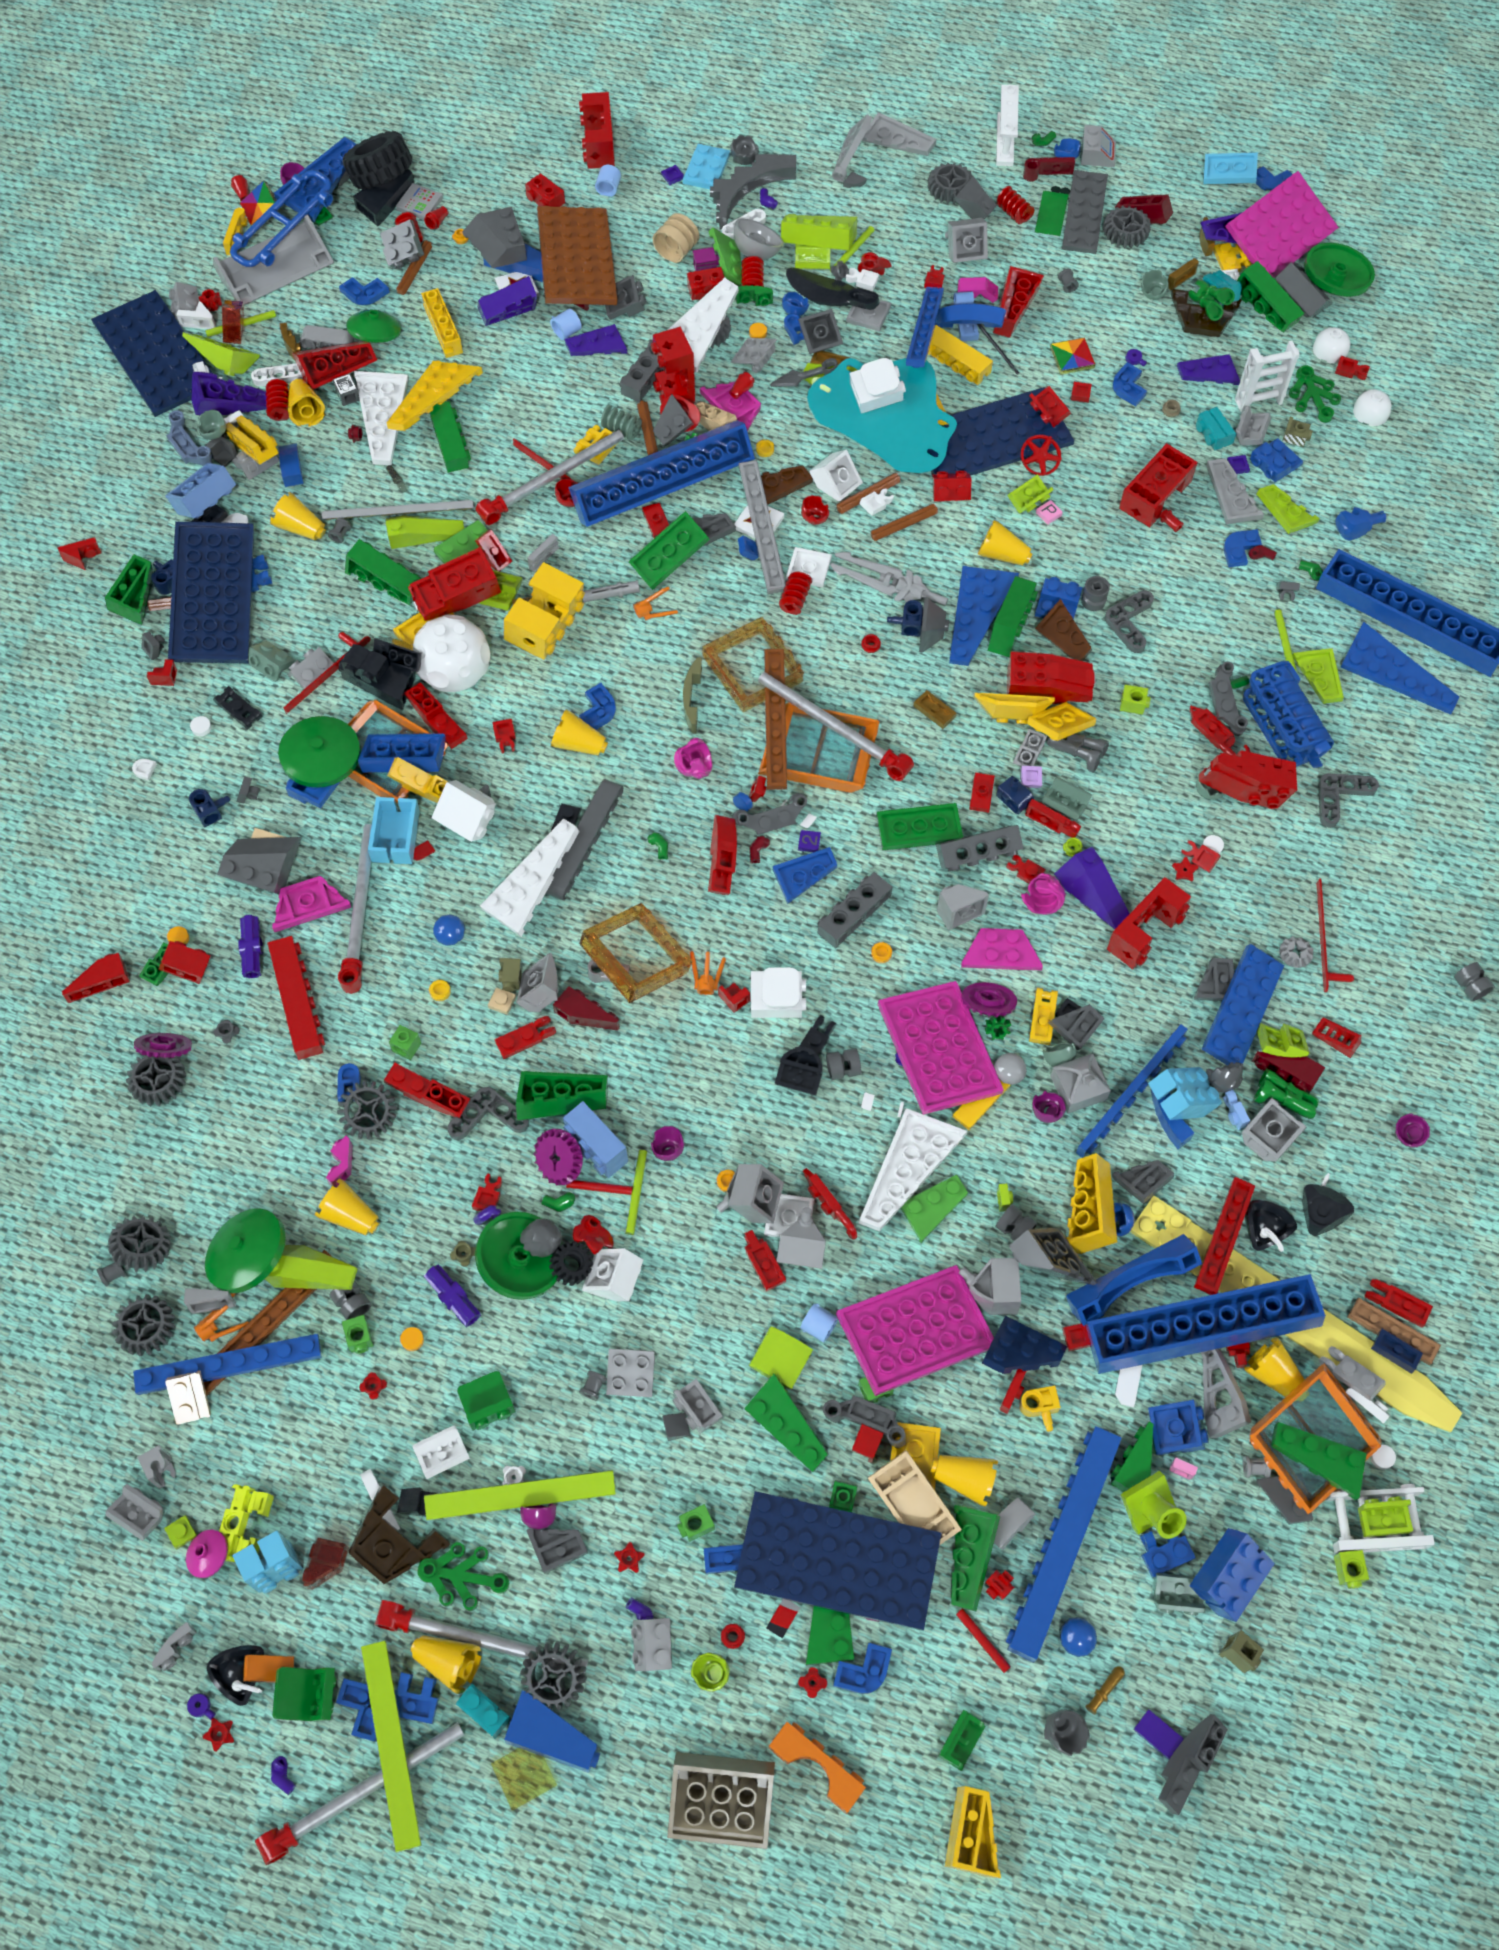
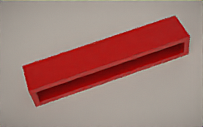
M292 936L267 942L294 1052L298 1060L324 1053L322 1046L326 1044L323 1034L318 1033L317 1027H321L318 1015L313 1013L316 1005L313 996L309 997L308 991L311 990L309 979L304 978L303 973L307 972L304 960L300 961L299 955L302 954L299 942L295 943Z

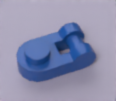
M789 314L784 318V328L790 336L793 345H796L799 341L804 340L798 321L801 317L796 314Z
M344 1064L338 1070V1102H346L341 1097L342 1094L350 1095L346 1091V1087L353 1086V1091L357 1090L355 1083H358L361 1088L360 1071L354 1064Z

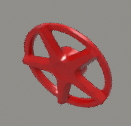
M1032 436L1025 441L1021 448V461L1024 467L1035 475L1044 476L1053 473L1062 460L1060 447L1051 436ZM1034 439L1046 440L1042 447H1038L1032 442ZM1051 443L1056 448L1057 455L1048 453ZM1028 445L1034 453L1024 460V449ZM1046 461H1057L1054 468L1046 472ZM1038 463L1041 473L1033 471L1027 464Z

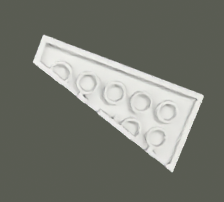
M726 278L720 281L668 329L681 326L694 353V371L696 373L720 329L722 320L726 317L728 308L731 307L738 293V286Z
M562 819L480 905L482 910L522 937L525 932L523 928L527 921H531L535 906L541 903L554 879L553 874L556 868H560L562 864L561 859L563 855L570 850L580 832L578 828L567 820Z
M906 1108L860 1217L859 1224L881 1231L967 1135V1131Z

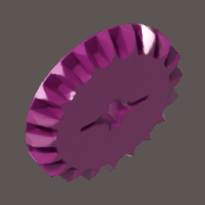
M989 982L974 983L967 986L962 993L963 1004L968 1009H972L974 1013H980V1015L985 1014L988 1017L990 1015L995 1017L999 1015L1006 1016V1014H1011L1016 1009V995L1010 989L999 984Z
M173 1033L146 1034L136 1038L134 1041L136 1052L156 1058L180 1057L182 1054H187L191 1051L192 1041L189 1038Z
M556 1128L543 1132L537 1138L538 1142L534 1145L536 1149L533 1153L536 1156L534 1163L539 1167L537 1171L543 1172L542 1178L548 1177L549 1183H555L556 1186L567 1185L573 1182L579 1176L583 1165L582 1151L577 1140L569 1132ZM554 1154L560 1157L559 1161H557V1159L554 1158Z

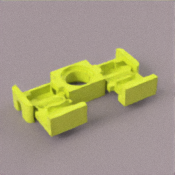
M234 1484L232 1486L235 1489L230 1509H225L219 1530L225 1536L228 1544V1553L225 1561L235 1562L232 1555L251 1544L254 1545L257 1553L259 1552L260 1547L257 1543L259 1539L250 1537V1540H244L245 1537L243 1536L249 1513L258 1511L257 1514L269 1516L274 1498L273 1495L256 1492L255 1489L245 1485ZM235 1517H238V1526L234 1529H231V1520Z

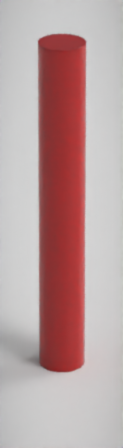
M574 1180L567 1184L566 1188L632 1195L633 1186Z
M962 1608L956 1616L1002 1672L1005 1673L1011 1666Z

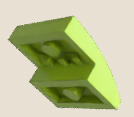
M796 244L795 268L830 269L831 248Z
M493 570L501 593L479 604L509 611L512 606V600L515 599L522 583V577Z
M1260 1023L1257 1034L1262 1052L1283 1057L1308 1056L1310 1053L1303 1030L1287 1024H1283L1281 1029L1278 1030Z
M770 1326L748 1366L767 1378L776 1374L784 1387L792 1389L813 1349L785 1332Z

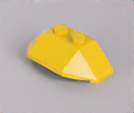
M976 692L973 697L991 718L996 719L997 723H1008V719L1016 720V724H1027L1028 717L1044 711L1055 701V697Z

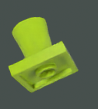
M1161 1471L1156 1472L1120 1494L1132 1527L1138 1535L1154 1526L1161 1537L1171 1539L1178 1536L1185 1528L1186 1514L1183 1510L1176 1507L1165 1475Z

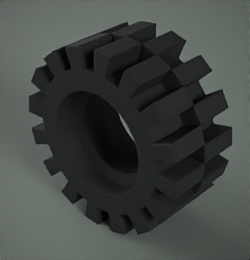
M573 1241L571 1244L566 1242L550 1258L549 1262L551 1264L549 1268L554 1269L551 1274L552 1276H558L556 1279L558 1282L562 1279L563 1285L568 1283L570 1286L579 1284L592 1271L593 1261H590L593 1258L592 1254L587 1255L586 1253L589 1250L588 1248L583 1250L582 1247L584 1245L581 1243L576 1246L577 1242ZM567 1256L575 1258L579 1265L578 1270H569L564 1264V1258Z

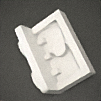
M456 1426L444 1429L412 1446L426 1479L470 1459Z

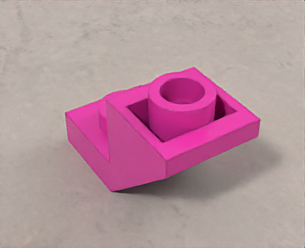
M973 277L960 278L958 280V292L973 291L974 298L981 294L992 303L998 300V286L988 278Z
M347 1136L337 1140L330 1150L333 1158L340 1164L338 1166L335 1165L329 1170L326 1179L331 1186L336 1188L339 1185L336 1181L340 1178L345 1181L352 1172L353 1145Z

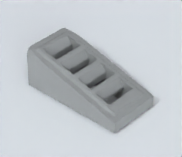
M185 1289L184 1304L192 1314L219 1310L225 1305H228V1308L236 1306V1301L229 1291Z

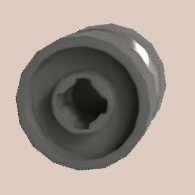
M1092 576L1086 580L1081 603L1087 610L1099 611L1105 607L1110 584L1104 577Z
M1478 962L1467 965L1454 975L1460 987H1465L1464 993L1471 1002L1486 996L1495 988L1489 977L1483 976L1485 971Z
M856 1048L844 1050L843 1054H840L838 1051L826 1054L831 1081L843 1079L845 1075L848 1077L861 1075V1063ZM843 1061H847V1067H844Z
M1012 1204L1001 1216L995 1227L1004 1234L1010 1233L1011 1239L1015 1241L1028 1229H1035L1038 1223L1029 1216H1022L1023 1212Z
M355 1280L352 1290L333 1289L329 1294L336 1307H341L340 1312L346 1320L365 1314L372 1306L366 1295L360 1293L361 1288Z

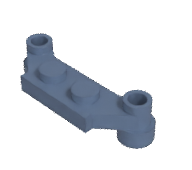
M179 410L172 411L169 414L171 423L170 433L166 437L185 464L190 462L204 466L207 463H213L210 448L207 446L197 447L186 433L183 413Z

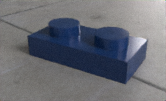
M1383 1328L1378 1332L1371 1347L1373 1351L1411 1374L1416 1370L1423 1355L1422 1352Z

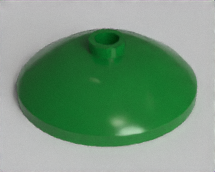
M370 309L357 312L346 322L349 334L366 342H388L396 339L401 333L400 323L390 314L380 310Z

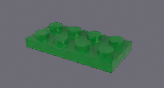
M685 511L628 562L653 590L710 539Z
M957 803L877 811L876 813L882 851L936 845L963 838Z

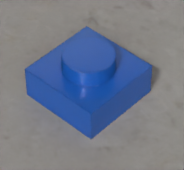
M744 535L738 538L740 555L750 560L759 558L755 541Z

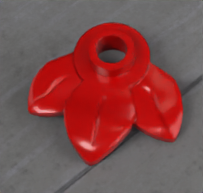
M868 252L862 255L861 262L858 264V271L861 272L864 269L883 275L885 268H891L892 265L889 260L878 257L873 252Z
M584 1216L580 1224L573 1229L574 1241H585L594 1255L603 1246L607 1248L613 1247L614 1242L611 1234L601 1226L600 1221L595 1216Z

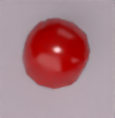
M571 479L560 480L555 485L556 500L565 507H575L568 488L574 485Z
M808 496L802 502L801 515L809 524L820 525L826 522L829 517L828 504L824 505L820 496Z

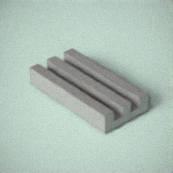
M554 534L550 535L527 557L530 570L535 572L543 562L559 549V546H557V536Z

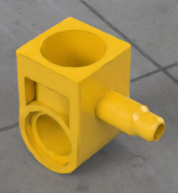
M1055 1385L1026 1391L1019 1403L1021 1413L1027 1417L1042 1416L1046 1431H1053L1051 1414L1058 1413L1061 1408ZM1026 1400H1034L1037 1403V1407L1030 1408L1026 1404Z

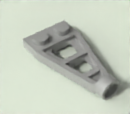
M868 114L850 128L832 173L834 180L840 182L845 180L847 176L846 168L864 135L871 128L870 123L873 118Z
M1214 1349L1201 1352L1203 1357L1204 1416L1209 1438H1219L1251 1423L1246 1400L1221 1350ZM1220 1367L1224 1380L1213 1385L1212 1371ZM1223 1389H1227L1231 1397V1404L1217 1409L1216 1394Z

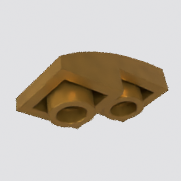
M1201 226L1200 245L1206 257L1212 255L1215 241L1206 240Z
M287 322L279 323L285 347L294 359L292 353L301 351V345L296 342L292 330L288 329Z

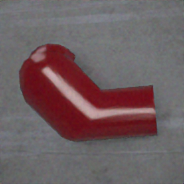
M1259 545L1251 548L1248 554L1253 560L1265 557L1273 561L1277 552Z
M758 836L750 845L751 864L760 863V850L769 847V838Z

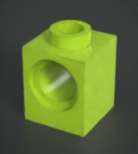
M1124 685L1120 711L1143 715L1145 708H1149L1151 697L1147 696L1148 688Z
M1363 1550L1339 1552L1334 1556L1339 1584L1347 1585L1348 1589L1363 1587L1362 1583L1369 1580ZM1347 1565H1352L1355 1568L1356 1576L1348 1573Z

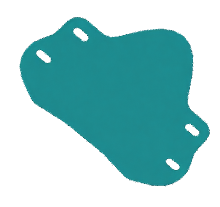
M853 358L845 359L831 373L817 379L808 391L807 400L817 422L858 442L880 456L895 470L909 473L930 472L937 468L944 460L948 441L957 427V422L954 417L939 409L936 404V375L932 365L927 360L925 367L920 368L906 366V358L893 361L894 366H897L899 369L900 377L898 378L905 385L906 392L903 393V401L862 414L850 384L849 373L851 372L846 369L850 365L860 370L864 365L860 361ZM823 384L829 387L831 391L829 393L820 389V385ZM938 420L945 421L949 424V427L944 428L939 425ZM927 450H934L939 454L938 457L928 454Z

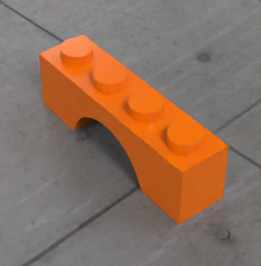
M786 1722L768 1748L786 1764H790L798 1759H809L817 1762L828 1776L829 1791L827 1798L847 1814L866 1787L862 1785L864 1780L854 1771L849 1774L842 1767L845 1764L835 1755H832L830 1758L823 1752L825 1747L813 1738L811 1741L803 1735L805 1730L797 1723L793 1722L791 1725Z

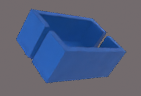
M1228 1528L1189 1586L1201 1599L1206 1600L1205 1603L1218 1616L1237 1622L1275 1563L1263 1550L1259 1549V1546L1247 1533Z

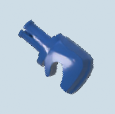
M1354 507L1352 513L1348 511L1340 512L1335 519V524L1340 535L1345 540L1351 541L1366 535L1367 532L1371 531L1372 525L1384 523L1386 521V514L1384 511L1370 514L1367 510Z

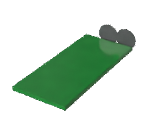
M1053 186L1051 192L1043 190L1035 228L1036 233L1061 235L1068 195L1070 194L1069 188Z

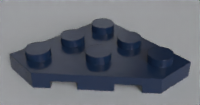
M1005 1316L982 1364L1002 1374L1011 1373L1015 1369H1022V1371L1037 1370L1040 1366L1049 1365L1050 1368L1058 1367L1068 1346Z

